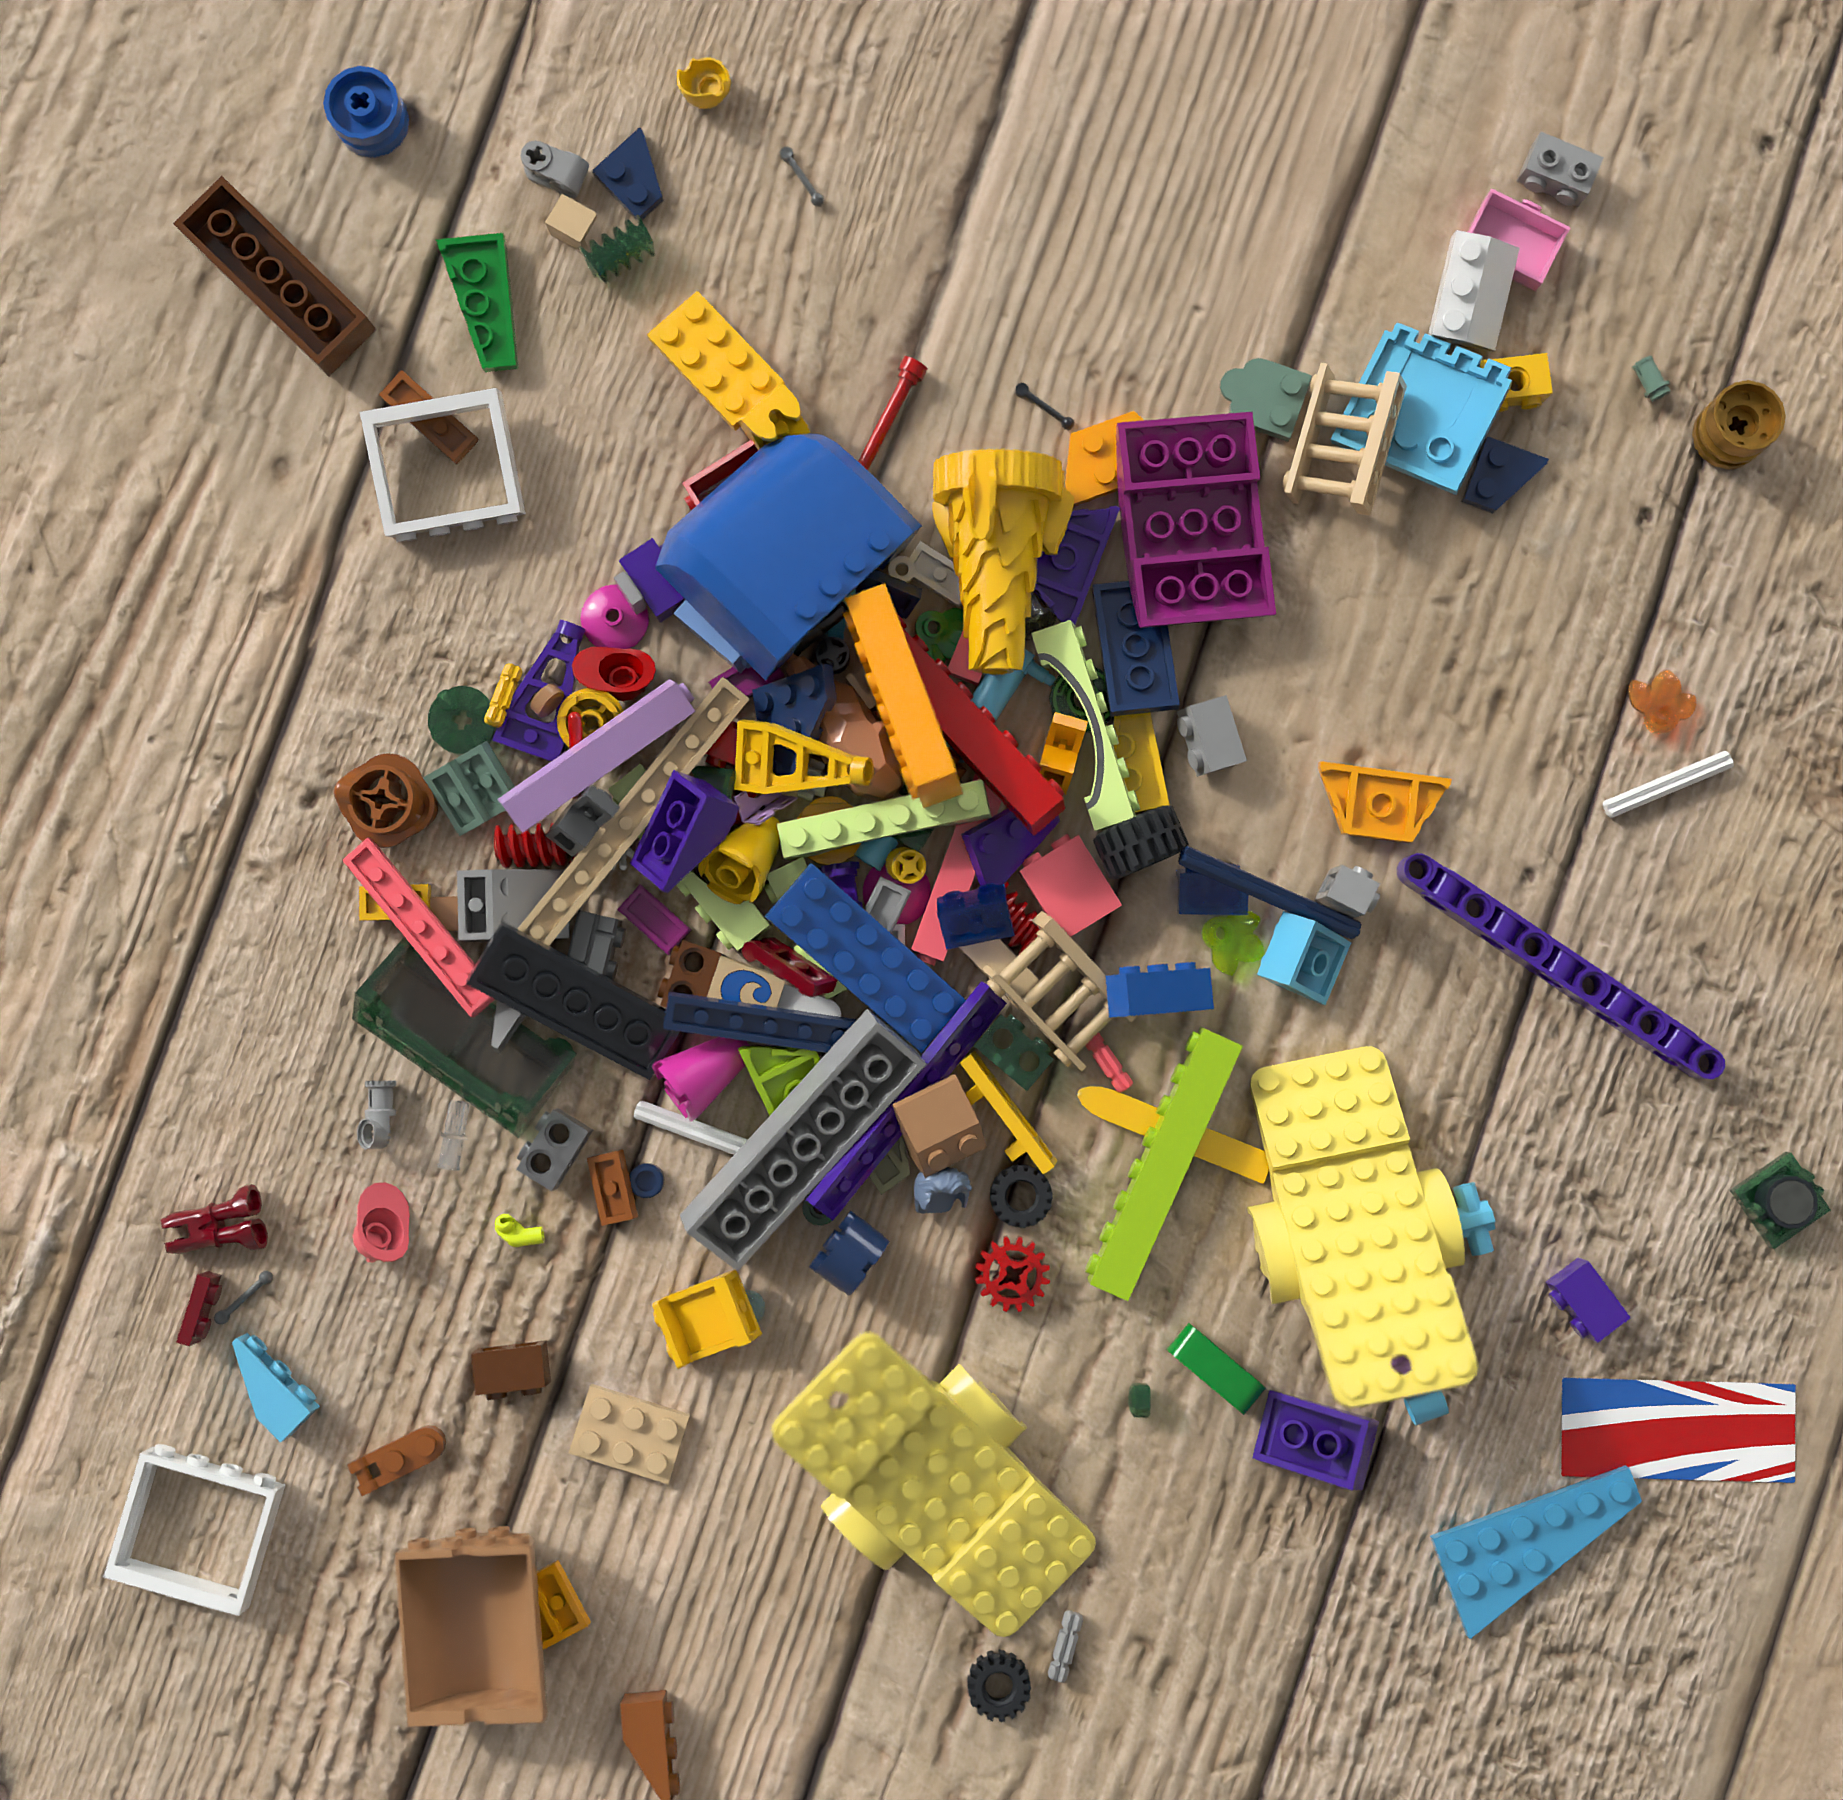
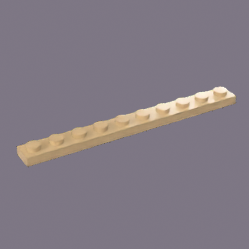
M724 677L718 681L696 708L695 712L691 714L618 804L620 808L614 817L597 830L588 845L573 859L517 928L518 930L548 946L554 941L648 825L673 770L687 775L693 770L749 701L746 695Z

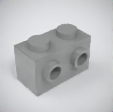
M1540 132L1530 147L1517 182L1524 184L1532 192H1544L1554 196L1558 202L1564 205L1579 207L1588 196L1604 157Z
M1227 695L1177 711L1179 717L1177 720L1180 734L1185 737L1189 750L1187 754L1191 768L1195 770L1197 777L1247 761Z
M1340 865L1328 871L1314 900L1351 918L1363 916L1366 911L1371 913L1377 905L1380 894L1376 891L1380 883L1372 880L1373 874L1361 867L1354 866L1352 870L1344 865Z

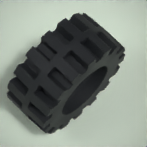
M1012 1165L1003 1169L995 1177L991 1186L990 1201L995 1214L1012 1227L1026 1228L1036 1225L1046 1217L1052 1206L1053 1193L1048 1179L1041 1171L1029 1165ZM1019 1181L1031 1184L1036 1193L1033 1205L1023 1211L1012 1208L1006 1198L1009 1187Z

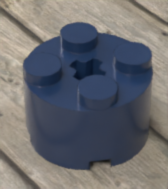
M851 1210L838 1226L842 1231L838 1232L834 1229L822 1245L827 1250L826 1253L820 1251L809 1265L810 1269L848 1296L862 1283L867 1276L868 1270L872 1265L876 1264L889 1243V1240L882 1233Z

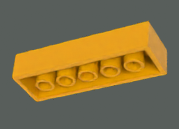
M885 583L845 598L849 611L844 612L843 615L912 800L920 798L923 808H927L963 794L957 773Z

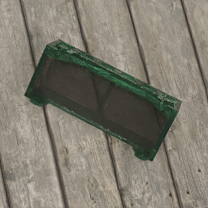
M405 937L359 987L354 995L352 1019L519 1139L573 1066L577 1054L573 1051L570 1043L563 1038H547L545 1041L523 1024L519 1025L501 1054L496 1052L491 1046L496 1005L491 1003L475 1018L470 1017Z

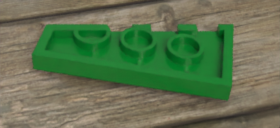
M504 233L436 239L483 371L494 372L518 369L507 246Z

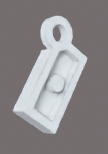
M920 541L910 558L898 556L890 562L888 567L889 575L905 582H910L914 579L954 606L960 608L962 605L959 591V576L955 575L953 561ZM899 564H904L908 567L909 571L906 575L900 576L896 573L895 569Z

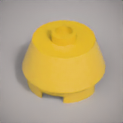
M589 688L580 689L570 694L559 708L557 715L559 735L569 747L568 715L571 712H578L582 717L584 739L624 710L617 699L608 692Z

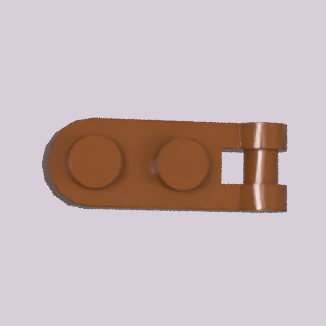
M426 1425L348 1463L347 1467L350 1473H355L360 1484L357 1488L361 1497L437 1459L446 1448L445 1434L436 1426ZM376 1462L381 1474L373 1478L368 1466Z

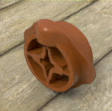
M380 754L369 759L366 763L348 772L338 780L334 787V797L338 807L349 822L354 834L362 842L367 838L373 839L379 848H389L401 844L407 838L425 829L435 820L438 814V804L434 794L423 779L417 766L409 759L397 754ZM384 776L380 778L378 785L374 789L368 790L375 780ZM400 778L407 788L408 800L404 799L401 794L402 784L399 783ZM375 798H390V800L397 801V804H383V802L375 800ZM365 801L371 807L370 818H373V822H371L367 816L365 810ZM405 811L400 820L389 826V823H393V819L398 812Z

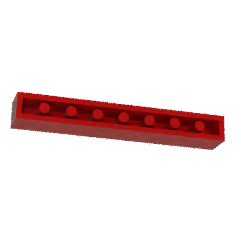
M896 613L943 739L976 775L983 780L1028 831L1035 836L1065 810L1063 799L1065 793L1056 781L1053 779L1047 781L1039 773L1042 768L1031 755L1028 754L1024 757L1017 749L1019 744L1007 730L1001 732L994 725L996 719L985 706L978 708L971 701L974 697L970 690L962 682H959L957 685L949 677L951 672L944 662L939 658L934 661L926 653L929 651L927 645L918 635L911 637L905 630L907 625Z

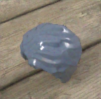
M949 1167L926 1178L921 1172L918 1173L914 1183L916 1212H947L952 1208L956 1199H959L962 1207L966 1208L968 1197H970V1191L972 1190L968 1175L965 1172H958L957 1168Z

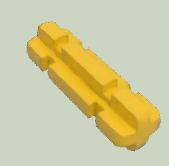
M507 663L503 668L500 676L501 679L496 686L489 709L484 718L486 724L500 728L504 723L507 715L505 710L510 707L513 694L522 675V669L519 666Z

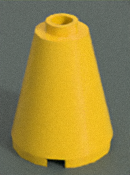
M772 816L760 825L744 823L728 834L699 863V873L701 876L705 873L710 881L707 887L714 894L733 904H741L743 901L749 900V903L756 900L762 892L781 843L777 824L780 823L778 819Z

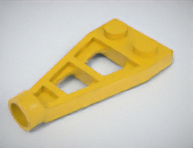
M745 719L739 720L737 723L734 790L772 794L850 783L868 786L872 780L874 764L870 757L848 754L775 723ZM780 744L795 751L797 754L795 773L777 776L773 773L774 745ZM809 753L821 755L829 759L827 776L808 775Z

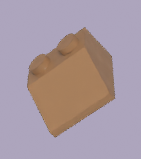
M955 1074L892 1104L908 1154L925 1178L987 1148L980 1122Z

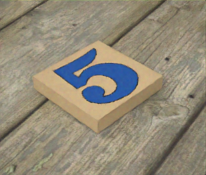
M720 956L707 997L777 1007L786 980L776 977L772 972Z

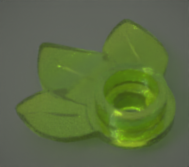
M1234 910L1226 917H1212L1205 922L1202 928V938L1206 946L1211 949L1214 966L1222 973L1233 976L1239 961L1255 962L1262 959L1265 955L1261 940L1253 933L1261 921L1257 914L1247 910ZM1218 927L1222 928L1224 931V937L1222 940H1220L1216 936V930Z

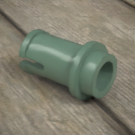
M1650 355L1635 363L1632 369L1636 372L1646 391L1644 394L1645 398L1649 397L1654 402L1671 392L1668 387L1671 383L1669 380H1664L1653 360V356Z

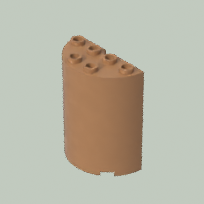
M499 1526L488 1529L487 1533H476V1528H463L456 1530L455 1536L430 1541L429 1538L409 1540L407 1542L408 1547L395 1552L407 1726L465 1725L475 1721H484L485 1724L543 1723L548 1717L534 1538L529 1533L509 1532L508 1526Z

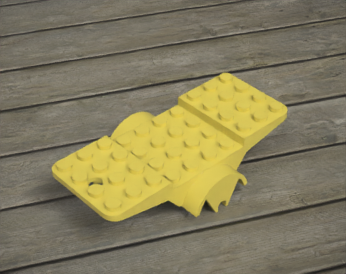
M1371 1046L1360 1047L1258 1069L1251 1078L1250 1091L1268 1162L1274 1201L1247 1207L1248 1214L1253 1218L1255 1250L1259 1254L1260 1269L1269 1280L1272 1304L1296 1299L1301 1300L1309 1316L1334 1399L1341 1406L1357 1408L1470 1383L1477 1372V1361L1451 1274L1447 1275L1446 1272L1447 1268L1465 1264L1464 1239L1459 1214L1451 1189L1443 1173L1438 1168L1416 1171L1408 1144L1410 1137L1384 1054L1379 1049ZM1397 1355L1407 1357L1412 1365L1411 1371L1406 1375H1399L1391 1368V1359Z
M864 1333L855 1338L773 1423L771 1431L776 1444L832 1492L820 1506L838 1530L864 1556L880 1568L889 1570L906 1553L933 1577L939 1587L993 1634L999 1637H1007L1014 1634L1095 1549L1096 1541L1090 1529L1036 1478L1008 1448L1027 1429L1026 1425L1022 1421L1019 1422L994 1393H991L981 1381L977 1383L960 1364L939 1384L927 1378L879 1335ZM836 1391L848 1394L847 1402L840 1408L829 1406L828 1403L829 1397Z

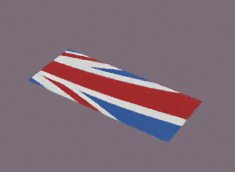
M1562 1378L1561 1476L1594 1477L1626 1465L1630 1468L1633 1478L1794 1483L1795 1384Z

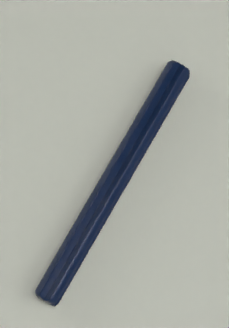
M1186 846L1179 854V865L1291 914L1314 920L1339 935L1354 939L1361 932L1362 924L1360 921L1201 851Z

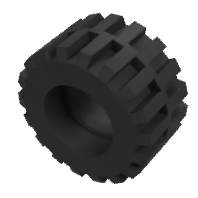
M1160 806L1100 832L1093 839L1109 879H1119L1180 853L1189 845L1173 806Z

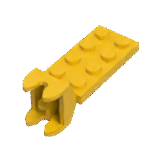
M698 291L647 334L652 344L734 431L741 427L748 439H752L758 450L764 445L788 435L811 433L807 423L801 416V408L796 397L786 387L782 378Z

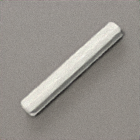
M1720 752L1605 800L1603 808L1609 818L1618 816L1733 767V760L1729 752Z
M639 1101L634 1111L635 1119L733 1155L748 1140L697 1120L690 1122L688 1117L685 1118L683 1115L645 1101Z

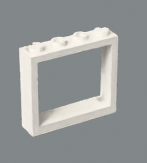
M497 388L360 412L385 536L396 537V542L412 541L417 539L416 533L429 531L430 537L450 534L449 527L463 525L464 531L484 528L483 521L496 519L497 525L508 524L517 521V515L525 514L502 392ZM489 408L508 504L396 523L377 428Z
M157 1444L155 1447L143 1451L138 1459L104 1578L240 1616L250 1607L286 1484L275 1482L276 1477L269 1474L256 1473L254 1476L242 1472L243 1468L238 1465L224 1463L219 1466L209 1463V1458L203 1455L189 1454L184 1456L175 1453L176 1449L168 1445ZM157 1466L266 1496L240 1589L130 1558Z

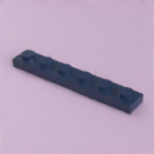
M669 992L663 1028L827 1053L857 1019Z

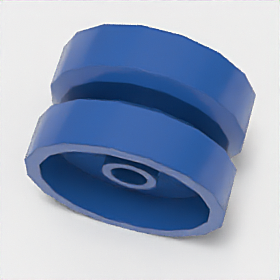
M356 66L348 68L336 75L325 90L323 106L327 120L347 149L359 156L376 158L388 155L401 145L408 132L409 117L403 100L386 74L373 67Z

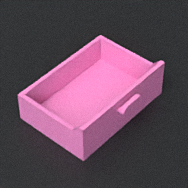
M1491 188L1483 200L1468 232L1490 236L1519 247L1512 280L1536 291L1543 283L1571 227L1540 213L1541 206L1524 199L1520 203Z

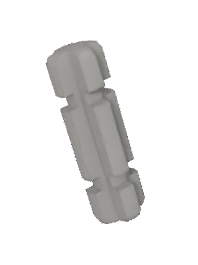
M1067 1610L1063 1616L1061 1623L1063 1629L1059 1631L1053 1652L1054 1661H1051L1048 1670L1049 1678L1057 1682H1065L1070 1670L1068 1664L1072 1662L1079 1637L1077 1631L1081 1630L1083 1623L1082 1615L1077 1612Z

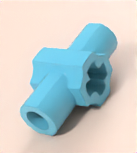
M1475 1182L1453 1187L1463 1238L1467 1237L1471 1255L1478 1256L1494 1251L1489 1231L1495 1230V1218L1488 1201H1480Z

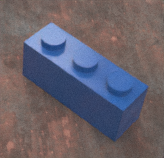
M1196 962L1175 964V970L1170 971L1168 970V964L1148 965V972L1141 973L1140 966L1119 967V974L1105 976L1109 1018L1214 1009L1210 968L1196 969Z

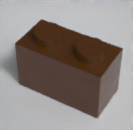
M547 1340L478 1348L471 1353L475 1396L486 1395V1400L507 1397V1392L521 1390L522 1396L542 1393V1388L551 1382Z

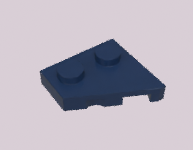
M639 127L592 170L596 179L638 223L663 202L643 130Z
M1487 436L1482 444L1461 502L1493 514L1548 463L1549 459Z

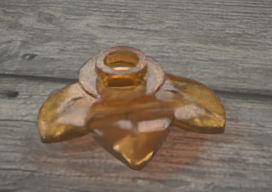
M1670 670L1660 672L1653 679L1651 685L1638 680H1631L1629 684L1628 694L1631 706L1643 714L1644 724L1652 733L1664 734L1672 731L1677 726L1678 721L1688 719L1695 711L1696 696L1681 693L1680 680ZM1657 712L1663 714L1666 719L1660 718Z

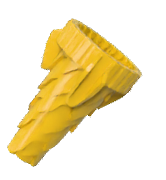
M1013 449L968 450L941 456L935 460L933 466L934 502L932 503V511L949 557L953 559L955 575L959 576L960 600L964 607L963 637L969 638L968 670L990 675H1005L1013 673L1014 670H1022L1025 659V617H1031V592L1034 591L1037 581V558L1041 557L1042 550L1046 555L1058 554L1059 545L1065 535L1074 506V496L1064 487V471L1062 470L1061 461L1047 454Z

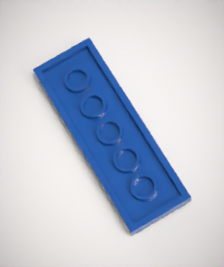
M811 863L764 916L921 1053L966 1001L965 998Z

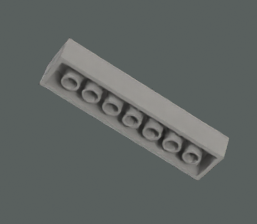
M866 1009L680 1214L686 1232L736 1271H739L926 1065L925 1061L912 1046L871 1011Z

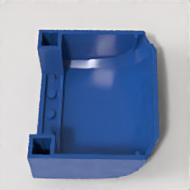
M820 434L788 435L759 449L667 532L655 569L766 681L791 657L803 637L878 567L884 570L894 558L900 555L922 525L866 468L838 443Z

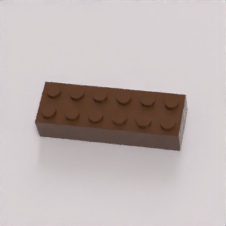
M223 176L211 185L173 223L223 275L328 377L377 330L367 316Z

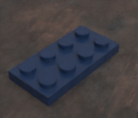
M1129 581L1093 584L1092 595L1110 717L1178 710L1180 703L1168 626L1139 627Z

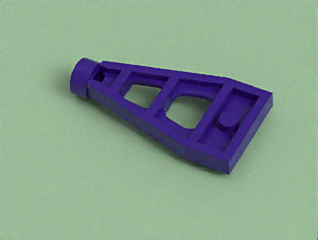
M559 620L555 633L513 694L510 707L505 710L507 715L504 723L500 728L496 729L492 741L551 762L564 753L566 744L558 732L557 715L563 701L575 692L576 678L573 675L572 663L574 657L579 653L580 642L584 636L585 628L565 620ZM565 637L571 639L572 642L564 643L561 639ZM551 659H558L566 664L563 684L559 687L564 692V698L556 708L554 720L550 723H544L528 717L525 708L533 695L548 685L541 679L548 662Z

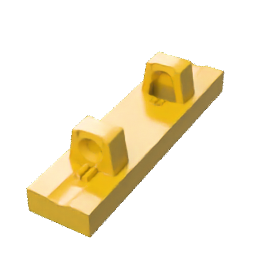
M974 1050L960 1062L975 1083L973 1087L965 1092L971 1106L985 1096L1017 1139L1006 1147L1004 1152L1012 1162L1027 1152L1044 1175L1055 1167L1058 1160Z

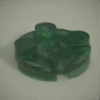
M456 686L440 691L428 713V728L432 739L443 749L456 755H463L485 741L490 743L497 729L484 722L491 700L481 691L469 686ZM461 712H466L467 717L472 719L471 725L466 724L464 730H459L458 724L454 722L455 717L460 716Z

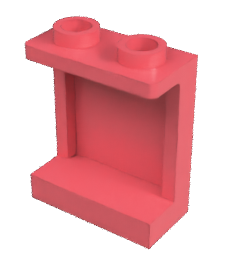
M1066 834L1050 844L1053 850L1042 857L1037 852L1025 859L1022 863L1024 868L1018 874L1024 879L1044 913L1052 917L1071 937L1119 908L1122 904L1080 836L1077 835L1071 839Z

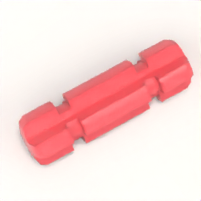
M1098 1032L1085 1046L1088 1051L1092 1050L1094 1053L1092 1054L1093 1058L1106 1077L1112 1079L1111 1084L1119 1093L1124 1092L1132 1086L1133 1081L1127 1072L1122 1071L1123 1066L1109 1046L1103 1044L1104 1039Z

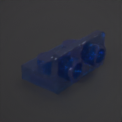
M1230 864L1240 869V865ZM1188 868L1177 869L1178 914L1248 915L1249 895Z
M985 884L975 890L966 892L951 891L937 898V916L946 950L1015 936L1005 884Z

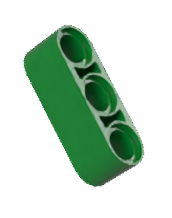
M1189 1322L1166 1349L1243 1415L1246 1414L1266 1389L1263 1384Z

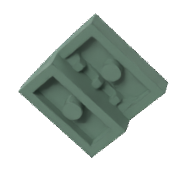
M488 741L483 742L423 777L459 836L505 811L498 799L515 787Z

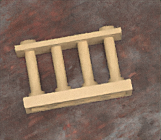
M1321 363L1318 374H1314L1311 380V399L1291 470L1285 473L1283 479V490L1293 504L1300 503L1303 490L1348 497L1357 514L1371 516L1407 385L1400 373L1386 371L1384 382L1379 383L1378 386L1334 380L1335 376L1328 364ZM1330 394L1374 399L1377 403L1375 414L1369 418L1327 413L1325 411ZM1321 426L1366 432L1368 436L1365 448H1361L1360 451L1316 445ZM1312 458L1357 464L1359 468L1356 480H1353L1351 483L1307 477Z
M1041 911L1032 920L1040 929L1036 933L1038 937L1000 974L988 965L982 970L990 977L986 984L1000 998L1006 994L1058 1048L1053 1054L1067 1068L1073 1064L1080 1071H1083L1087 1066L1076 1054L1112 1019L1109 1018L1106 975L1052 917ZM1055 945L1062 952L1058 957L1060 961L1021 998L1009 984L1047 947L1051 949ZM1078 969L1084 976L1080 981L1082 985L1043 1021L1031 1008L1069 971L1074 972ZM1099 992L1106 999L1102 1004L1104 1008L1066 1045L1054 1031L1091 994L1095 996ZM1138 1015L1124 1016V1018L1132 1022Z

